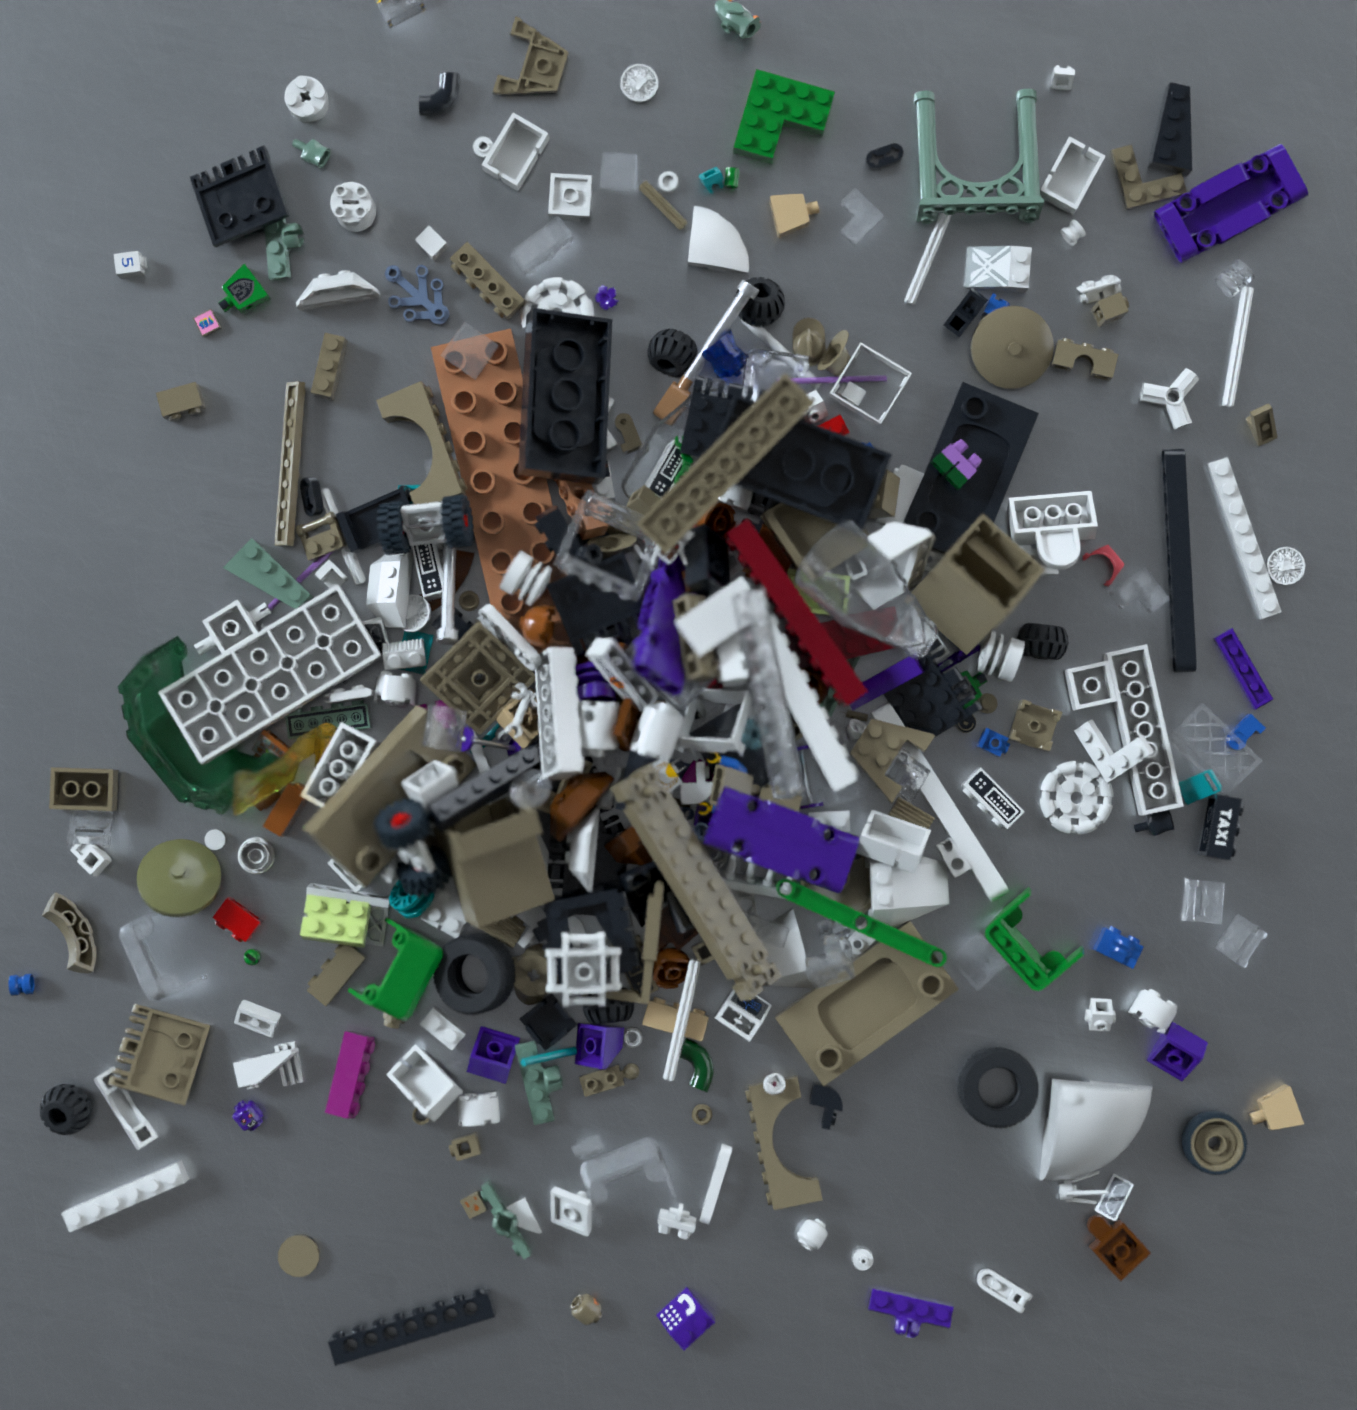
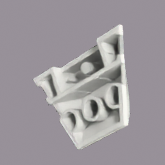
M792 908L784 915L758 930L756 934L769 954L766 960L768 963L774 962L782 975L780 979L770 986L813 989L800 931Z

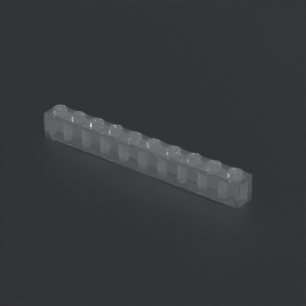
M764 588L747 589L732 596L773 797L774 799H792L804 792L805 788Z

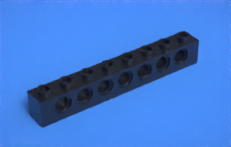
M484 1288L472 1291V1295L464 1297V1294L452 1297V1301L444 1303V1300L432 1303V1307L424 1309V1306L417 1307L410 1314L404 1315V1312L393 1315L392 1319L384 1321V1318L373 1321L372 1325L364 1327V1324L355 1326L351 1332L344 1333V1331L333 1333L328 1341L334 1365L337 1366L495 1318L496 1310L490 1290L484 1291ZM474 1303L477 1306V1310L470 1312L467 1310L466 1305ZM454 1309L457 1312V1316L450 1318L446 1311ZM434 1315L437 1318V1323H428L426 1317ZM414 1321L417 1324V1329L410 1330L407 1327V1322ZM387 1328H395L397 1335L390 1336L387 1333ZM367 1334H375L377 1341L370 1342L367 1339ZM347 1340H355L357 1347L350 1348L347 1345Z

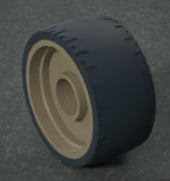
M1206 1111L1195 1115L1186 1124L1182 1133V1148L1186 1158L1195 1168L1207 1174L1222 1175L1233 1171L1242 1163L1247 1152V1138L1243 1128L1233 1117L1219 1111ZM1212 1137L1217 1138V1144L1214 1147H1210L1208 1143Z

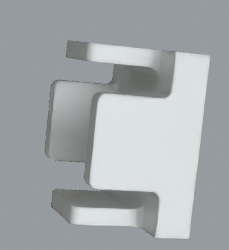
M551 173L548 215L559 216L560 220L570 221L590 218L592 175Z

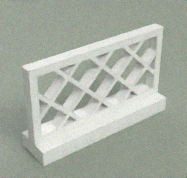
M316 883L308 885L306 895L346 899L349 904L350 900L368 902L371 905V912L374 909L384 910V916L378 922L370 913V920L374 925L368 928L367 931L369 932L376 927L381 933L380 940L371 939L367 933L365 943L384 946L387 929L385 919L389 915L390 895L365 891L355 893L352 889Z

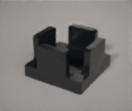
M553 993L546 996L520 1018V1021L525 1026V1030L545 1051L578 1025Z

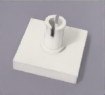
M554 1187L551 1191V1222L588 1236L592 1231L591 1200H589V1195L584 1191H579L576 1195Z

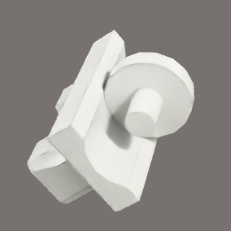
M679 1203L678 1209L670 1207L669 1210L661 1208L657 1223L659 1224V1232L669 1234L671 1227L679 1229L677 1236L687 1240L690 1234L694 1233L697 1218L689 1216L690 1212L684 1211V1204Z

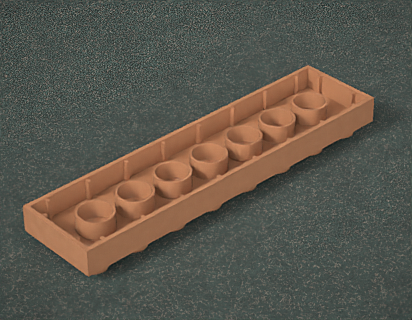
M510 328L433 346L431 351L457 462L461 469L460 476L467 485L465 493L472 509L473 531L490 604L523 638V631L519 627L522 616H525L532 607L538 605L555 608L556 616L552 615L551 619L555 622V627L550 643H545L547 648L530 645L538 654L550 647L573 648L547 587L532 606L526 604L529 594H527L523 601L519 600L520 589L513 595L500 589L504 576L520 551L534 558L531 565L532 568H535L539 562L543 563L541 573L547 566L552 568L549 583L568 575L565 569H559L555 562V559L558 558L554 551L550 553L545 544V541L548 539L544 533L540 535L534 525L537 523L535 516L553 507L547 478L518 475L523 375L512 330ZM579 639L583 647V650H586L587 648L583 639Z

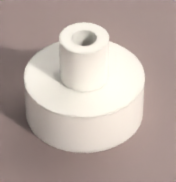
M851 719L846 726V731L849 734L848 739L851 741L859 739L867 726L860 720Z
M860 1248L853 1253L852 1262L857 1269L867 1270L873 1264V1256L868 1249Z

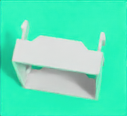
M860 342L829 396L861 417L881 426L912 373ZM861 349L894 370L908 376L903 379L898 388L900 390L888 410L882 414L879 420L836 395L840 386V380L851 362H855Z
M693 688L683 718L684 723L677 739L682 748H688L687 751L693 754L694 750L718 753L733 750L738 751L739 755L743 756L746 745L741 742L746 722L748 717L751 721H754L756 709L752 707L753 698L749 691ZM700 699L709 700L713 703H742L731 740L691 738L689 732L696 710L701 719H704L707 711Z

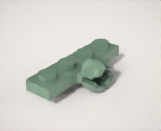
M285 218L264 227L268 276L271 281L291 278L289 251L292 248L301 247L304 243V238H298L299 235L304 234L301 225L295 222L287 224Z
M535 1041L515 1045V1050L533 1123L538 1125L554 1121L555 1118L549 1094L562 1089L563 1081L560 1076V1069L556 1065L543 1067L541 1063L522 1066V1058L539 1055Z
M487 1181L482 1184L480 1194L486 1203L489 1201L493 1207L491 1209L494 1216L492 1226L497 1234L512 1239L514 1243L512 1245L513 1250L517 1256L521 1255L524 1260L531 1255L532 1251L517 1227L518 1219L512 1211L506 1209L491 1182Z

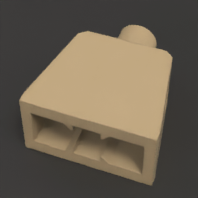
M803 194L770 196L769 201L778 238L809 226V215L820 213L818 202L805 203Z
M1286 1084L1259 1098L1257 1104L1260 1110L1249 1114L1253 1125L1264 1122L1266 1128L1270 1130L1304 1124L1291 1086Z

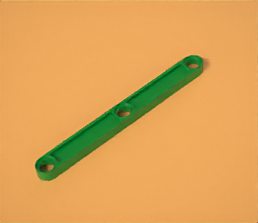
M781 879L776 884L778 895L934 967H941L946 963L947 955L945 951L789 879ZM787 882L791 885L790 893L782 894L780 892L782 883ZM859 917H864L867 920V925L863 929H859L856 926V920ZM937 951L940 952L943 957L942 961L933 963L931 960L932 954Z

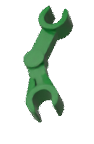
M676 436L674 443L680 450L682 443L679 442L678 436ZM681 453L683 464L681 470L674 478V484L689 470L693 462L690 455Z

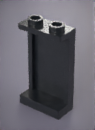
M403 485L399 486V489L354 509L335 514L350 552L358 553L381 542L377 521L379 505L403 501L405 506L414 505L410 492H412L411 488Z

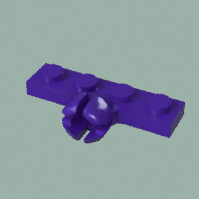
M877 1289L871 1290L868 1306L869 1311L895 1317V1333L903 1336L907 1329V1337L910 1338L919 1335L922 1323L949 1329L954 1308Z

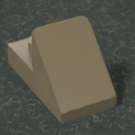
M1268 403L1250 411L1251 416L1247 417L1246 421L1257 445L1261 446L1277 439L1273 408Z

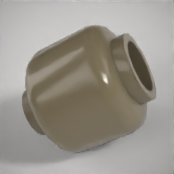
M589 1294L578 1295L571 1303L572 1316L584 1325L597 1323L602 1316L601 1303Z

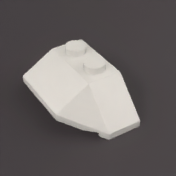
M344 270L334 276H330V274L318 275V278L310 282L296 302L299 310H306L380 297V293L377 288L356 273Z
M412 547L409 549V553L385 554L370 565L366 606L376 617H382L386 628L406 627L407 605L414 557Z
M597 806L590 809L567 834V843H570V851L565 853V863L568 864L569 870L588 892L593 890L600 808Z

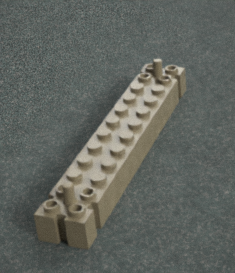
M653 764L642 766L630 774V778L621 780L611 787L610 790L618 803L624 801L627 807L623 811L727 980L733 979L736 983L732 988L740 1001L752 1000L764 991L762 986L772 985L782 975L774 962L768 963L766 957L769 956L767 950L665 785L660 786L657 782L661 777Z

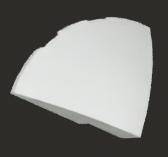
M694 206L688 266L749 274L747 249L736 228L720 216V214L710 209Z

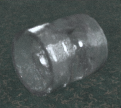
M1236 259L1227 267L1228 271H1223L1215 279L1219 289L1230 298H1234L1242 290V286L1248 285L1255 278L1252 270L1240 259Z

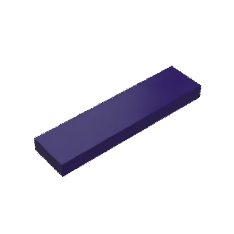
M1233 628L1213 638L1254 710L1274 700Z
M912 654L863 681L862 684L868 692L849 704L852 711L923 673L924 671L915 655Z

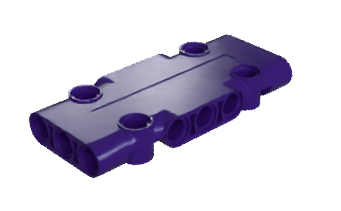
M1279 144L1260 155L1254 156L1245 163L1241 162L1191 189L1190 192L1182 194L1179 198L1156 209L1153 213L1176 258L1180 263H1183L1217 244L1220 245L1269 219L1273 214L1279 213L1282 209L1307 197L1308 189L1287 150L1282 144ZM1253 163H1259L1261 170H1256L1253 167ZM1273 198L1279 199L1281 206L1274 205ZM1181 201H1187L1190 207L1188 209L1183 208ZM1201 236H1205L1208 238V245H1205L1201 242Z
M678 553L670 564L659 558V567L651 572L652 582L647 587L638 623V628L643 633L642 636L634 641L636 655L633 670L670 695H680L682 693L686 677L678 628L675 624L676 617L673 600L686 594L699 595L695 591L686 592L681 573L686 568Z
M725 786L714 810L705 835L704 844L744 858L745 861L839 894L843 889L859 844V837L821 823L820 820L767 800H760L757 797ZM751 800L755 803V808L752 812L747 808ZM828 829L831 835L828 840H825L823 835ZM736 840H739L741 843L738 851L733 849V844ZM812 869H815L816 877L811 880L809 873Z

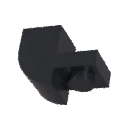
M971 288L943 326L960 337L988 299Z
M813 1082L809 1103L824 1107L820 1126L822 1129L830 1130V1126L835 1125L837 1113H834V1110L843 1111L841 1097L833 1087Z

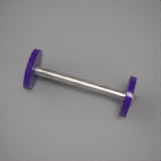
M464 727L458 737V747L463 752H468L472 748L473 743L506 749L508 758L523 749L513 738H511L508 745L475 739L474 731L470 727Z
M800 743L799 747L789 748L791 752H800L808 805L800 806L799 810L809 808V810L813 811L814 807L824 805L823 802L813 804L805 750L810 748L808 745L804 746Z

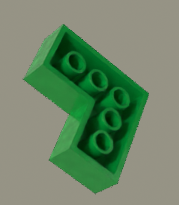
M756 69L733 146V153L772 164L783 126L823 137L835 91Z

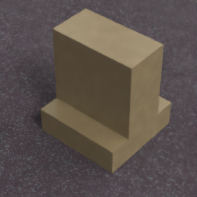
M982 514L923 578L905 601L967 655L993 628H996L1009 615L1045 569Z
M504 797L489 803L441 833L436 827H432L438 848L440 847L445 851L465 921L476 928L485 927L555 900L537 839V835L541 834L542 831L534 808L514 801L512 798Z

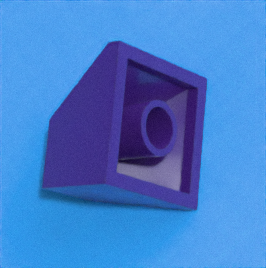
M578 1023L576 1038L577 1054L575 1055L574 1064L606 1069L623 1047L624 1027Z

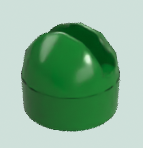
M249 949L244 953V961L248 965H256L261 960V954L257 949ZM248 953L256 959L255 962L247 957Z

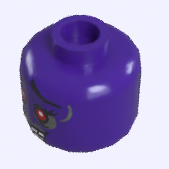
M242 1100L235 1105V1112L232 1118L243 1131L250 1130L251 1132L263 1123L264 1113L253 1100L247 1102Z

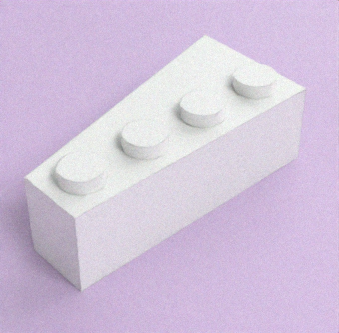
M738 630L719 643L717 649H715L717 662L719 661L720 663L718 682H723V688L748 684L741 631Z

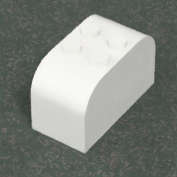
M341 722L300 796L323 807L380 743Z

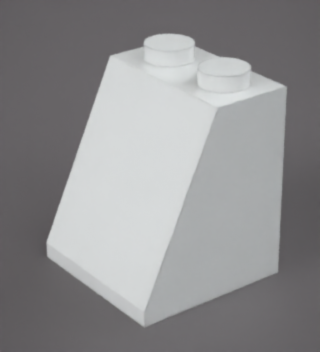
M436 760L401 782L409 799L420 801L428 815L430 804L459 788L454 769Z

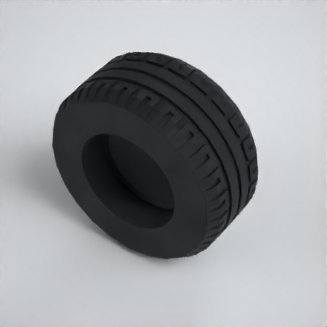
M470 934L455 938L442 948L443 956L434 972L433 979L439 997L442 998V1001L449 1008L464 1015H478L496 1009L508 999L515 985L516 969L515 964H513L512 955L509 954V950H507V947L502 942L500 943L499 940L490 935ZM468 955L479 958L486 967L488 979L486 987L481 993L473 992L463 981L462 965Z
M1002 1047L985 1048L974 1053L961 1068L957 1082L959 1099L967 1113L980 1124L999 1129L1012 1127L1025 1120L1032 1112V1109H1034L1039 1094L1038 1078L1031 1064L1017 1052ZM993 1068H1003L1010 1071L1017 1082L1016 1095L1011 1102L1001 1107L988 1105L979 1094L980 1079L987 1071Z

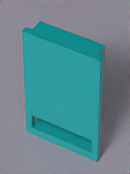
M1212 769L1178 782L1181 796L1187 805L1222 791V785ZM1206 773L1209 774L1218 790L1214 791L1205 775Z

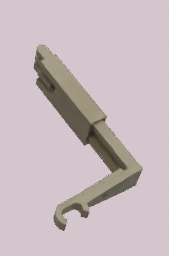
M662 880L655 882L654 893H649L643 948L645 965L642 993H639L638 990L627 989L606 991L605 998L649 1004L653 961H656L664 885Z

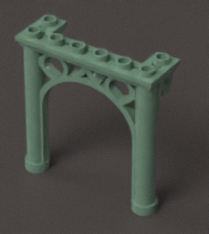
M1022 89L1016 93L1019 133V160L1017 164L1005 176L988 182H970L959 179L942 166L936 149L935 95L932 91L927 90L914 94V104L917 106L921 199L916 222H922L923 224L937 222L938 213L946 215L965 213L972 215L977 212H985L986 214H995L997 212L1015 214L1019 212L1018 220H1024L1025 222L1039 220L1044 199L1040 196L1035 103L1037 102L1036 90ZM1021 167L1023 183L1015 177L1017 173L1020 171ZM936 171L944 178L938 185H936ZM1008 182L1015 185L1019 191L1016 194H1005L1001 187ZM951 183L958 188L959 192L956 195H945L941 189ZM994 188H997L996 193L998 197H985L987 194L992 193ZM964 189H967L966 193H970L974 197H962Z

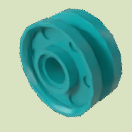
M398 880L390 892L389 902L403 917L412 919L420 916L429 908L435 894L430 892L429 896L426 897L424 894L421 897H416L415 894L410 896L409 893L404 891L400 880Z

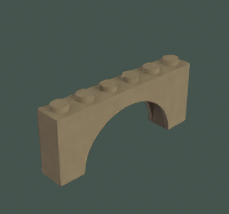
M422 381L376 400L382 418L388 424L397 421L414 423L423 428L430 440L433 455L432 465L425 481L414 491L410 492L414 505L442 502L443 497L466 495L465 490H467L464 479H460L458 473L461 471L456 459L453 460L451 454L454 452L450 441H447L445 438V434H447L446 428L438 419L440 411L436 404L433 405L431 399L434 397L430 386H426Z
M797 1075L784 1077L785 1089L777 1095L768 1094L764 1089L763 1082L748 1085L749 1090L745 1091L747 1103L752 1102L753 1111H749L751 1123H756L757 1131L753 1133L755 1143H760L761 1152H758L760 1164L765 1166L766 1172H762L764 1185L768 1184L770 1192L766 1193L768 1205H773V1210L822 1201L818 1177H803L791 1172L781 1163L773 1147V1127L778 1114L788 1103L802 1098Z

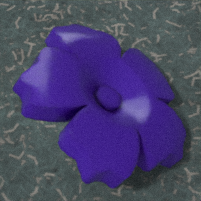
M602 285L598 288L599 292L596 293L595 300L598 303L601 302L600 307L603 310H609V307L612 308L618 305V300L614 298L617 296V290L614 287L608 289V286Z

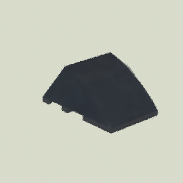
M655 861L635 867L618 876L622 890L627 893L629 907L641 927L646 925L649 893H654L655 882L662 880L664 883L662 905L666 902L664 894L673 891Z

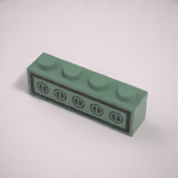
M364 700L352 701L350 706L336 703L331 704V708L323 709V706L310 707L311 711L307 712L297 709L285 716L288 739L335 734L341 722L355 730L371 729L373 727L370 705L364 703Z

